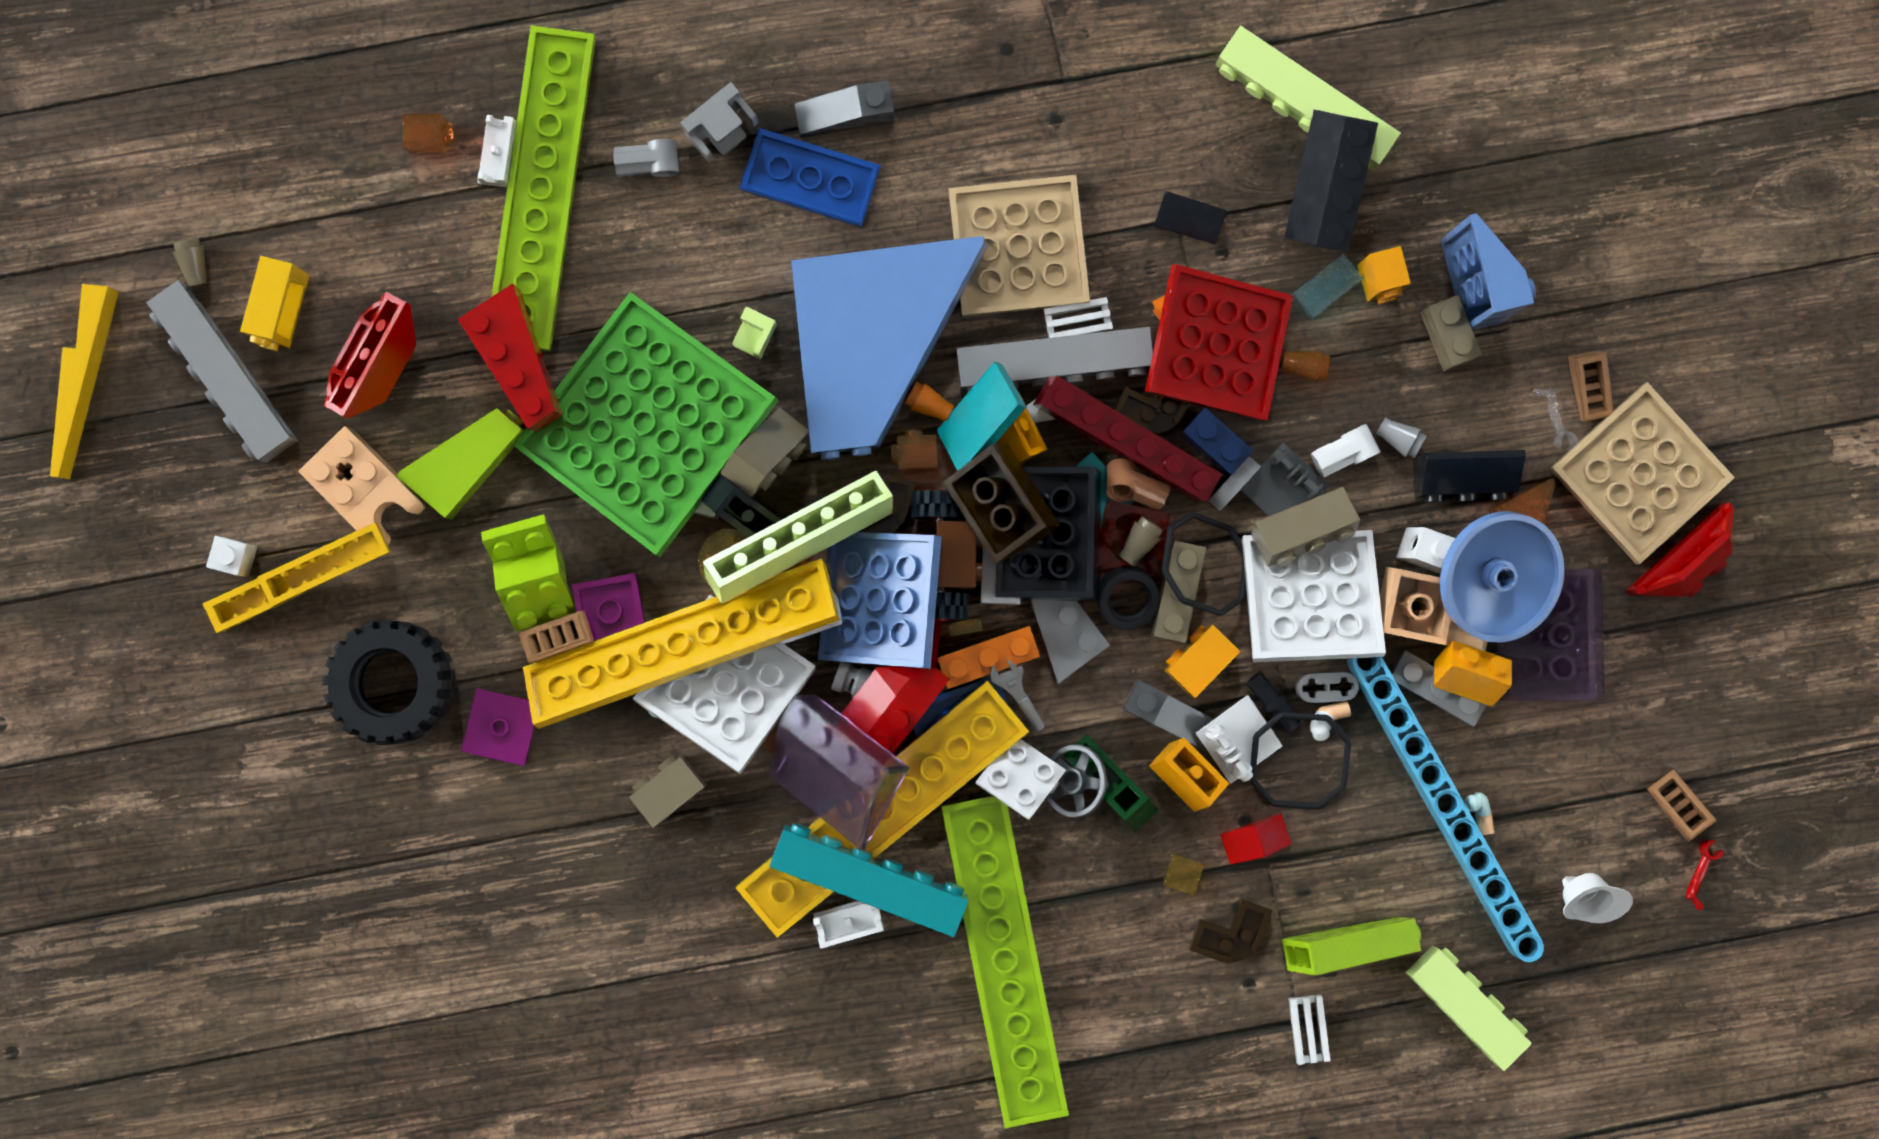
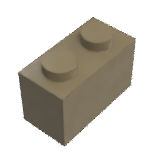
M1458 295L1428 306L1420 312L1443 371L1470 362L1482 355Z
M671 755L658 766L661 772L654 778L650 779L646 775L632 786L635 793L629 798L652 828L659 825L707 786L684 755L677 759Z

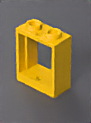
M260 256L240 332L250 336L249 342L273 351H278L279 346L290 349L310 276L308 273L292 263Z

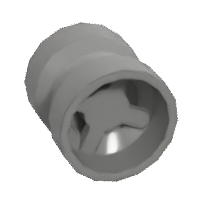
M840 662L831 690L839 693L846 691L854 697L869 678L872 670L864 667L858 669L853 667L850 662Z

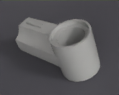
M656 139L649 141L648 145L614 147L613 156L617 177L651 174L654 177H670L679 174L677 141L674 139Z

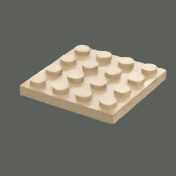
M1076 175L948 188L954 240L984 236L987 241V249L960 298L962 317L1090 303Z
M1648 382L1641 385L1550 468L1552 473L1635 564H1641L1735 478Z

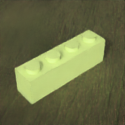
M1432 945L1405 973L1497 1067L1505 1071L1532 1044L1525 1037L1528 1033L1527 1029L1515 1018L1509 1021L1502 1013L1505 1007L1492 994L1486 997L1479 990L1482 984L1469 971L1465 974L1462 973L1456 966L1459 960L1446 947L1441 951Z

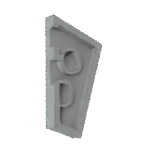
M1030 599L1057 684L1110 646L1077 601Z

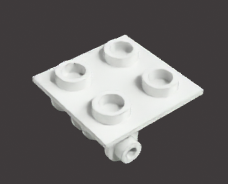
M1247 695L1196 732V735L1230 784L1237 779L1246 782L1253 777L1251 772L1253 768L1250 765L1253 736L1267 722ZM1271 728L1259 737L1257 765L1282 747V744Z
M1020 739L990 763L975 784L1030 820L1048 794L1055 791L1059 784L1058 781L1066 772V769Z

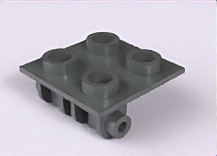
M1282 442L1240 491L1267 516H1272L1324 495L1330 485Z

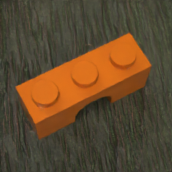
M1028 626L938 657L937 660L942 673L950 678L946 684L947 689L991 674L992 666L994 665L998 672L1010 667L1007 660L1018 665L1038 658L1040 654L1031 628Z

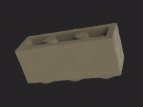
M779 407L732 453L721 474L750 497L760 488L766 491L776 479L777 475L775 473L782 475L792 462L790 458L792 457L794 460H797L807 447L803 441L807 437L809 430Z
M1341 487L1255 522L1251 535L1267 567L1275 564L1285 566L1293 562L1296 556L1302 553L1314 554L1325 548L1329 542L1334 540L1344 542L1355 535L1360 518L1344 487Z
M1174 540L1172 541L1168 571L1183 596L1195 601L1206 547ZM1163 575L1159 593L1160 604L1158 612L1154 616L1150 637L1181 644L1186 643L1193 607L1182 604L1177 599Z

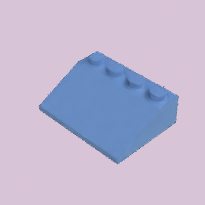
M1477 213L1469 215L1441 239L1454 295L1459 296L1472 330L1501 324L1534 304L1533 298L1536 296V289L1531 278L1528 279L1523 266Z

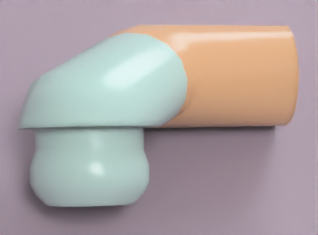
M1480 792L1468 795L1465 799V805L1470 812H1475L1476 824L1482 835L1494 834L1492 812L1487 796Z

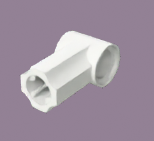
M1364 424L1342 435L1341 439L1312 452L1311 457L1317 471L1324 478L1352 463L1356 465L1380 453V450L1367 424Z

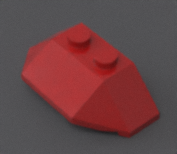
M386 292L381 296V300L371 305L360 315L329 372L327 398H325L324 402L325 407L348 419L386 402L417 345L411 305Z
M1730 502L1720 504L1626 589L1629 596L1669 598L1685 597L1687 595L1690 598L1700 591L1704 586L1702 581L1709 574L1714 576L1727 565L1725 559L1733 553L1734 507Z
M932 664L931 669L890 665L876 667L839 716L851 755L874 773L882 768L930 707L950 678Z

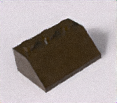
M992 444L943 482L995 564L1035 545L1060 526L1008 445Z

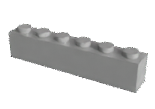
M177 280L146 302L152 310L149 314L152 321L159 329L165 328L171 337L167 340L169 345L179 356L184 355L189 362L186 366L188 372L197 382L201 380L208 390L204 393L214 407L220 406L226 415L223 421L234 434L238 432L244 440L242 448L252 460L257 459L268 463L298 441L187 284Z
M1150 327L957 348L961 391L968 390L969 392L994 361L1003 364L1017 390L1019 389V384L1032 383V388L1043 387L1048 377L1056 375L1070 384L1083 382V377L1096 376L1097 381L1110 380L1115 378V373L1127 372L1128 377L1147 375V370H1150L1153 355Z

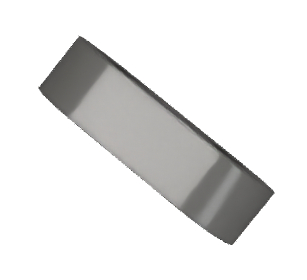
M1249 456L1222 483L1208 501L1221 511L1261 466Z
M1347 672L1312 673L1301 676L1296 682L1295 690L1297 696L1304 702H1339L1353 699L1358 693L1359 684L1355 676ZM1341 677H1344L1346 683H1351V689L1346 690L1345 696H1342L1340 690H1330V684L1340 683ZM1308 679H1312L1315 685L1324 684V691H1315L1313 697L1310 698L1308 692H1303V685H1308Z

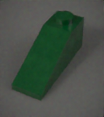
M1087 734L1084 735L1076 744L1092 748L1102 760L1106 770L1109 787L1106 789L1103 799L1136 832L1158 811L1157 807ZM1070 750L1063 756L1075 767L1082 751ZM1090 757L1085 773L1089 777L1100 779L1098 768Z

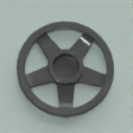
M1078 744L1062 747L1050 759L1066 769V772L1060 778V785L1053 793L1048 794L1047 799L1057 812L1066 817H1085L1097 809L1104 798L1106 789L1109 787L1106 770L1102 760L1092 748ZM1070 750L1082 751L1074 768L1070 767L1059 756ZM1090 757L1098 768L1100 779L1089 777L1085 773ZM1099 789L1093 803L1085 809L1084 790ZM1066 794H1072L1076 812L1062 809L1055 800Z

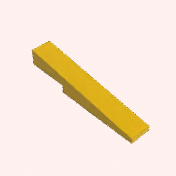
M82 284L76 348L63 347L50 470L51 477L67 480L71 478L119 291L109 286Z
M375 522L262 574L253 581L203 603V606L216 633L225 632L391 551L378 523Z

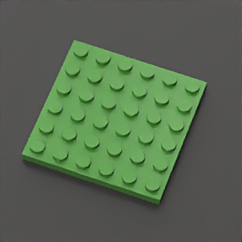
M629 292L556 388L555 393L563 415L536 433L526 428L513 446L652 553L661 557L703 502L701 499L720 475L732 453L759 428L779 400L636 295Z

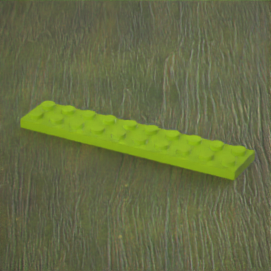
M531 25L492 296L512 283L522 292L524 304L531 318L539 347L543 351H551L596 36L592 33Z
M993 795L942 805L956 883L964 888L963 893L968 894L969 901L964 911L963 919L1004 1127L1010 1128L1069 1116L1008 806Z

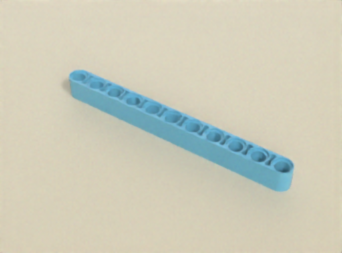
M1371 657V666L1367 670H1362L1358 666L1357 658H1347L1349 670L1358 680L1362 693L1511 955L1525 962L1537 961L1544 951L1542 939L1383 658ZM1380 680L1387 685V694L1381 699L1377 698L1373 692L1375 683ZM1394 709H1399L1403 714V722L1397 727H1394L1389 720L1390 714ZM1414 737L1419 742V750L1414 755H1409L1405 748L1406 742ZM1432 766L1435 770V778L1431 783L1426 784L1422 779V771L1425 767ZM1447 794L1451 799V806L1447 811L1441 812L1438 807V800L1442 795ZM1464 823L1467 827V834L1463 839L1457 840L1454 835V829L1458 824ZM1480 851L1483 855V863L1480 867L1474 869L1470 864V858L1475 852ZM1496 880L1499 884V891L1495 896L1489 897L1486 887L1489 882ZM1513 909L1515 920L1510 925H1505L1502 920L1503 914L1506 910ZM1529 937L1531 948L1527 953L1521 954L1519 943L1522 939Z

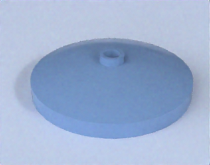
M1501 511L1475 520L1455 538L1443 561L1440 574V593L1447 614L1460 629L1484 641L1507 642L1527 635L1548 617L1560 596L1564 581V559L1561 547L1548 527L1537 519L1522 513Z

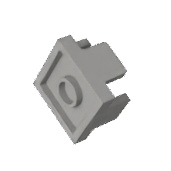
M730 82L682 120L680 124L687 139L709 163L714 158L710 150L702 142L703 140L709 139L719 153L725 156L747 138L746 133L740 127L742 121L737 116V113L741 111L753 126H756L759 121L756 114L740 96L739 91Z

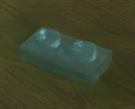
M1342 254L1292 295L1312 320L1364 278L1347 257Z

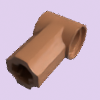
M1114 459L1108 463L1106 495L1109 499L1117 502L1134 500L1156 510H1160L1165 505L1170 491L1169 485L1137 472L1135 464L1128 459Z

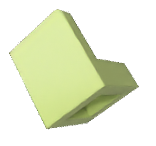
M745 307L741 316L742 324L732 344L735 348L761 360L777 327V323L775 320Z

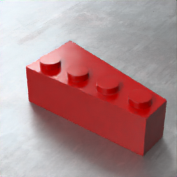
M512 283L458 319L528 429L536 433L563 415L543 360L541 348L538 345L533 330L531 318L527 313L522 292Z

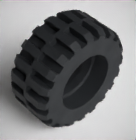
M372 621L364 624L360 629L354 628L347 633V639L338 641L333 648L336 651L334 657H328L325 664L326 667H329L328 676H323L322 685H328V694L324 695L326 705L331 704L334 709L330 714L336 722L341 721L344 724L342 728L349 735L355 734L359 736V740L366 743L373 742L377 743V745L407 743L408 741L417 740L425 736L426 732L434 730L440 724L438 721L441 717L447 715L450 707L447 705L450 699H454L456 689H452V680H456L455 670L450 668L449 662L452 659L449 652H444L442 649L443 643L437 637H432L428 634L429 631L423 627L403 621ZM384 652H397L409 658L418 676V688L414 700L407 708L397 713H383L376 710L370 705L363 691V674L368 663L376 655Z

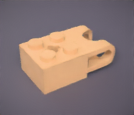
M344 426L298 471L356 531L377 522L388 545L391 538L381 524L382 514L387 507L398 504L407 512L419 515L426 508V503L396 477L398 473L354 429ZM348 467H353L350 470V473L353 475L351 479L344 477L345 470Z
M1386 567L1380 593L1384 633L1442 645H1449L1454 640L1486 651L1488 641L1478 639L1466 633L1447 614L1440 593V577ZM1413 601L1420 602L1419 609H1411Z

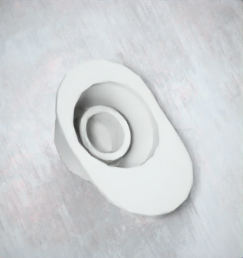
M1586 873L1578 877L1566 876L1562 880L1564 886L1563 899L1565 902L1563 915L1568 919H1577L1591 923H1606L1622 917L1633 905V897L1628 891L1609 886L1595 873Z

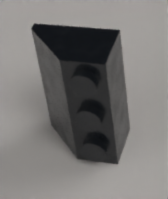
M1525 450L1423 454L1413 459L1415 497H1424L1425 503L1444 502V496H1457V502L1477 501L1476 495H1489V501L1509 500V494L1519 492L1526 457Z

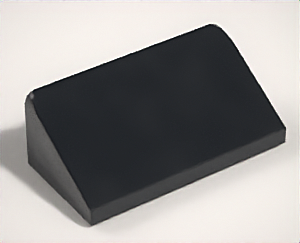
M1165 191L1154 226L1215 245L1227 210Z

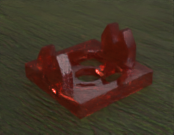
M1106 500L1100 528L1099 565L1114 568L1131 565L1124 559H1119L1111 551L1110 547L1113 544V539H1115L1124 548L1123 533L1127 529L1132 528L1134 521L1138 522L1141 516H1144L1164 531L1160 535L1161 540L1144 559L1138 561L1136 566L1150 575L1158 576L1160 561L1164 558L1166 534L1171 513ZM1126 514H1131L1129 524L1121 530H1116V520Z

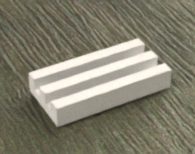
M1107 297L1090 300V303L1056 306L1043 310L1049 338L1098 333L1113 329ZM1100 306L1102 310L1098 312L1082 314L1056 320H1052L1051 317L1052 315H1058ZM1101 318L1104 320V324L1054 333L1053 327Z
M1322 995L1288 998L1296 1063L1303 1065L1309 1062L1330 1061ZM1310 1003H1315L1320 1054H1316ZM1298 1004H1303L1309 1055H1303Z

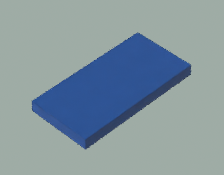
M758 128L739 189L743 192L862 228L881 165Z

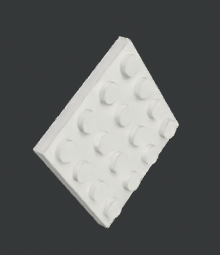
M1372 530L1356 531L1353 537L1344 542L1334 540L1327 543L1325 548L1317 553L1308 554L1305 552L1296 556L1293 562L1285 566L1275 564L1267 567L1252 535H1243V558L1253 662L1385 656L1386 649Z
M709 595L706 600L714 597L712 595ZM778 642L637 693L633 700L741 774L816 670V666L786 645Z

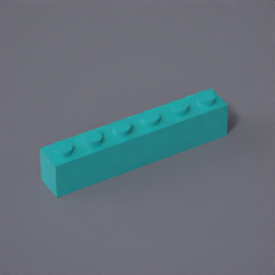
M793 823L791 827L785 824L769 867L955 937L969 901L968 894L963 893V887L951 882H946L944 886L934 882V877L923 871L915 870L913 874L903 870V865L897 861L885 858L884 862L872 858V853L866 849L854 847L851 850L841 846L842 841L832 836L823 835V838L810 834L811 829L806 826Z

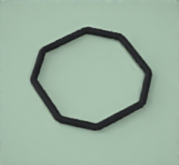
M1190 512L1171 524L1167 529L1162 572L1177 599L1182 604L1217 616H1223L1245 599L1244 558L1239 597L1219 610L1185 598L1168 571L1173 531L1189 520L1196 519L1228 531L1243 556L1242 541L1231 525L1196 512Z
M1293 712L1278 713L1256 731L1253 736L1250 762L1253 768L1251 771L1253 777L1250 779V783L1274 807L1320 809L1340 794L1347 786L1351 740L1328 715ZM1282 718L1326 721L1345 742L1341 784L1318 803L1274 800L1255 779L1259 737Z

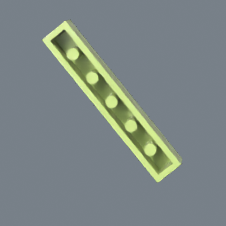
M1241 25L1215 64V66L1220 68L1219 72L1222 76L1231 81L1236 79L1244 84L1246 91L1250 95L1258 99L1263 97L1273 104L1272 108L1277 113L1285 117L1290 115L1299 121L1298 125L1307 133L1309 132L1314 109L1378 122L1368 169L1373 172L1401 134L1392 126Z
M874 471L703 561L705 578L721 604L892 514L893 495L877 471Z

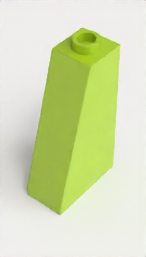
M496 408L399 471L396 477L444 518L452 520L514 448L513 445L524 432V429L520 427L523 420L510 409L504 413Z
M1396 917L1283 938L1282 944L1287 971L1320 975L1421 951V931L1416 924L1415 918Z

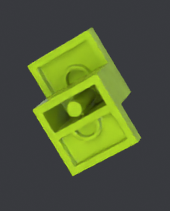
M544 514L481 532L482 542L493 563L496 592L516 632L576 613L574 598L567 585L564 557Z

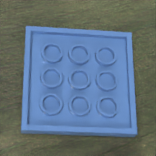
M857 532L828 547L826 566L832 589L839 598L842 624L820 631L818 660L931 669L942 536Z

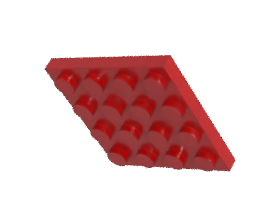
M1178 264L1171 265L1145 392L1259 421H1268L1293 295Z

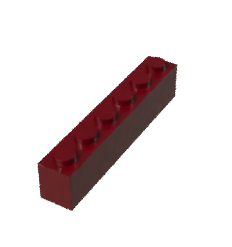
M1057 375L1048 377L1033 403V406L1119 457L1132 461L1136 467L1195 502H1207L1222 476L1218 471Z

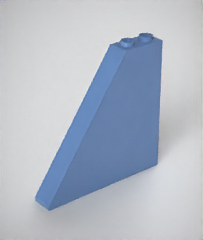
M984 236L791 260L811 453L820 455L821 460L840 458L841 452L852 451V456H865L872 454L871 449L881 447L987 249V241Z

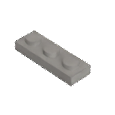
M1403 650L1391 671L1398 685L1471 727L1476 725L1486 707V704L1433 687L1434 666L1406 650Z

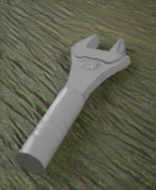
M1007 660L1011 670L998 675L995 665L992 666L991 681L1004 688L1015 698L1034 732L1041 731L1045 725L1023 689V667H1017L1014 662Z

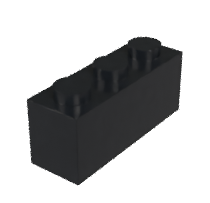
M721 473L701 499L715 514L749 537L785 519L754 496L750 497Z

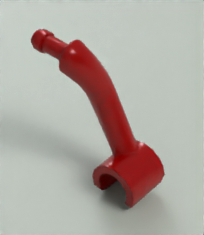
M1706 839L1700 843L1699 852L1702 857L1686 891V899H1691L1699 911L1704 909V905L1696 897V894L1711 860H1717L1723 856V850H1717L1713 854H1709L1708 848L1715 842L1712 839Z

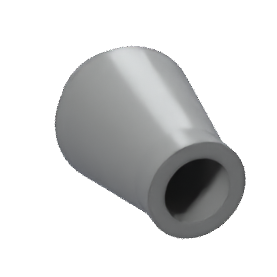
M1386 417L1376 435L1382 437L1404 457L1409 455L1414 459L1427 438L1425 434L1421 433L1422 429L1391 421Z

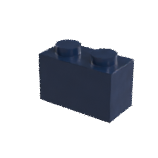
M1206 408L1179 435L1226 478L1230 477L1253 452L1245 442Z

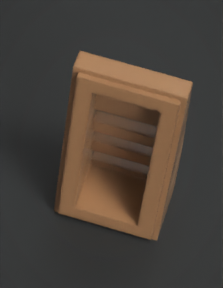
M1591 351L1568 356L1569 369L1581 421L1585 422L1609 416L1614 410L1607 353ZM1594 363L1595 368L1584 370L1583 364ZM1597 376V381L1585 383L1586 377ZM1600 390V394L1587 396L1586 391ZM1602 401L1603 407L1588 408L1589 403Z
M585 610L520 633V639L529 663L539 662L594 641ZM574 622L579 639L576 640L570 624ZM559 627H562L567 642L565 644L563 642ZM547 632L550 633L554 648H551Z
M1674 769L1647 789L1688 842L1717 821ZM1674 782L1677 788L1663 797L1660 792ZM1682 793L1685 799L1672 808L1668 802ZM1690 803L1694 809L1681 818L1677 813ZM1698 814L1702 820L1689 828L1686 823Z

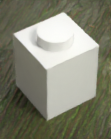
M215 536L206 567L237 576L249 577L258 546Z

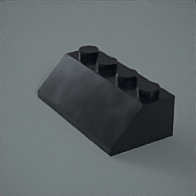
M1313 110L1286 228V238L1319 247L1348 252L1378 122Z

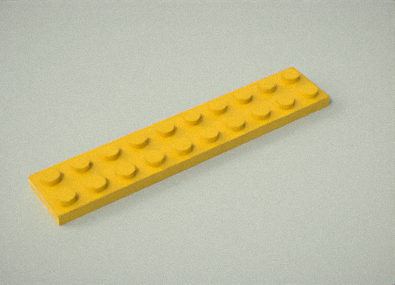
M822 558L782 572L721 604L718 597H714L523 667L533 725L538 729L839 621L840 618L826 563Z
M987 680L890 759L882 768L878 769L808 827L811 829L810 834L823 838V835L832 836L842 841L841 846L851 850L854 847L866 849L872 853V858H876L1026 735L1029 730ZM771 857L740 882L736 889L778 938L834 891L769 867Z

